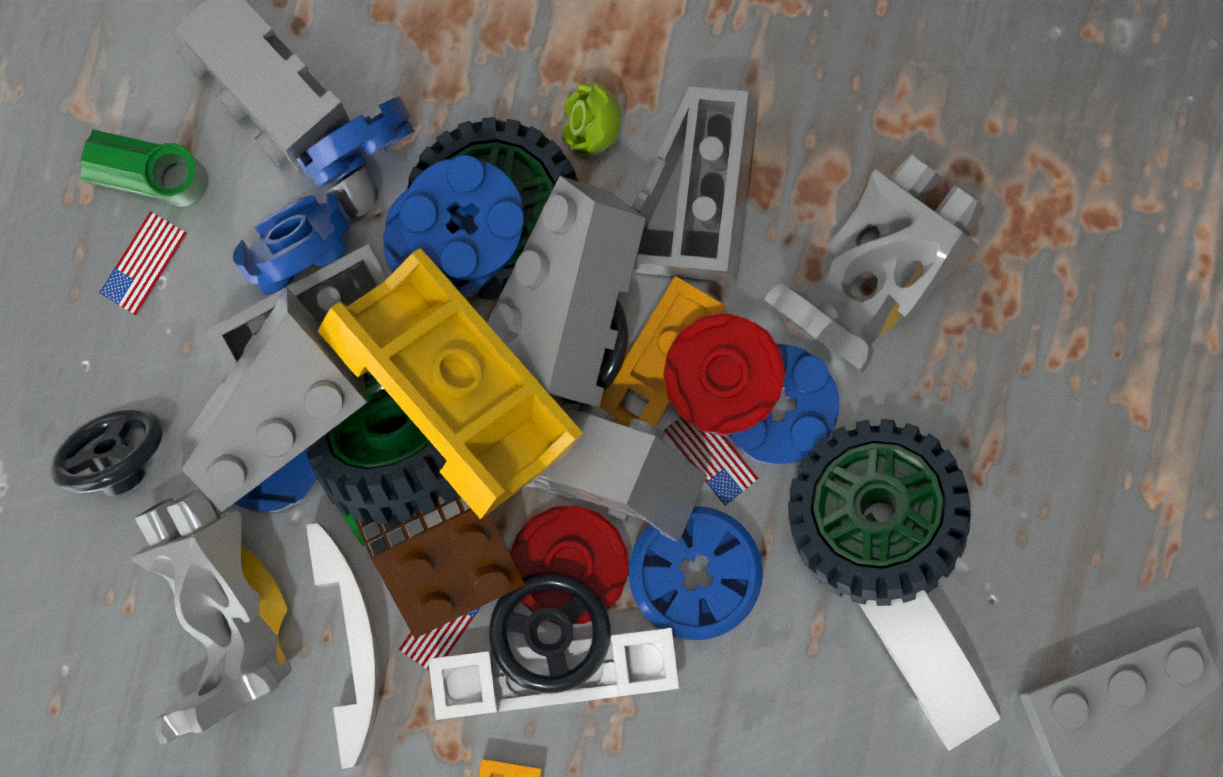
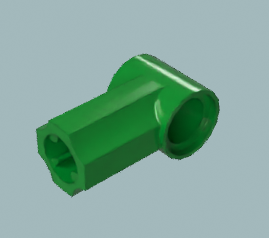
M92 129L89 138L85 141L80 160V179L83 182L161 199L174 207H185L193 204L204 193L207 184V175L204 167L181 145L176 143L156 144ZM176 162L186 163L188 175L185 181L175 188H164L162 175L165 169Z

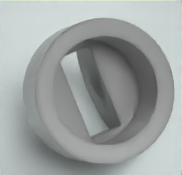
M365 166L325 191V194L336 195L350 217L366 215L375 206L378 196L375 181Z

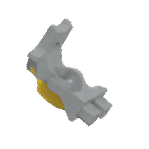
M911 154L894 171L890 178H887L876 169L871 173L866 190L857 208L827 245L835 257L832 260L826 279L820 285L799 292L780 281L769 291L764 300L818 341L864 372L871 362L874 351L871 345L875 339L886 330L893 328L901 315L909 319L922 310L936 287L975 253L978 245L968 236L975 228L985 208L955 185L935 211L926 206L923 202L942 177ZM877 226L881 233L878 239L860 245L862 236L871 227ZM872 273L878 278L877 288L872 294L866 297H856L851 294V284L862 274Z
M200 489L194 490L175 501L172 498L161 501L135 517L149 546L132 556L133 562L148 571L160 574L168 580L175 595L176 615L183 630L188 631L193 637L204 643L208 650V662L198 687L181 702L155 718V734L160 744L168 743L189 732L200 733L250 701L278 688V684L292 670L281 648L278 637L288 608L270 572L257 556L241 544L242 515L237 509L219 515L214 504ZM224 616L228 620L231 632L228 630L224 622Z

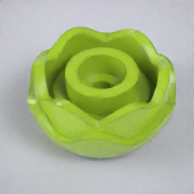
M596 82L594 84H578L577 92L570 95L564 103V111L568 121L561 131V136L565 143L571 147L575 155L593 156L603 152L616 140L621 124V109L617 99L603 85Z

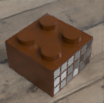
M459 494L448 503L441 497L434 499L433 502L436 510L425 515L419 507L413 508V516L410 520L399 522L394 513H392L388 524H376L371 516L366 523L355 520L374 566L415 639L525 585L491 513L480 519Z

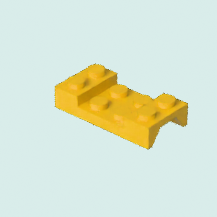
M421 248L413 252L382 284L349 306L342 302L332 306L317 331L357 378L369 371L447 460L440 473L480 519L565 457L583 435L579 427Z

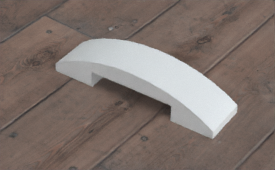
M872 512L865 516L866 519L872 522H878ZM924 590L916 593L915 600L903 603L902 599L899 598L891 600V606H877L876 601L867 600L866 605L859 604L916 694V700L948 751L1001 719L969 661Z
M314 523L306 525L314 584L318 587L340 585L357 704L333 707L341 767L344 769L360 765L374 727L380 685L378 642L367 596L354 567L329 531L323 525Z
M672 628L611 635L607 655L598 671L582 685L566 692L554 694L530 691L513 682L500 669L492 651L428 659L436 720L679 689ZM592 638L572 641L568 649L564 651L568 670L576 667L584 659L590 648ZM530 647L511 649L514 657L525 668L537 674L550 675L545 656L538 655Z

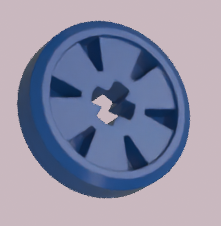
M694 506L679 542L662 536L659 530L649 525L637 540L630 559V589L639 610L653 626L658 629L672 628V636L684 640L711 639L734 629L753 609L762 586L763 567L761 556L750 533L730 515L709 507ZM696 556H699L709 562L706 573L712 577V581L707 588L698 584L695 591H692L682 585L685 574L678 568L684 559H688L693 563Z

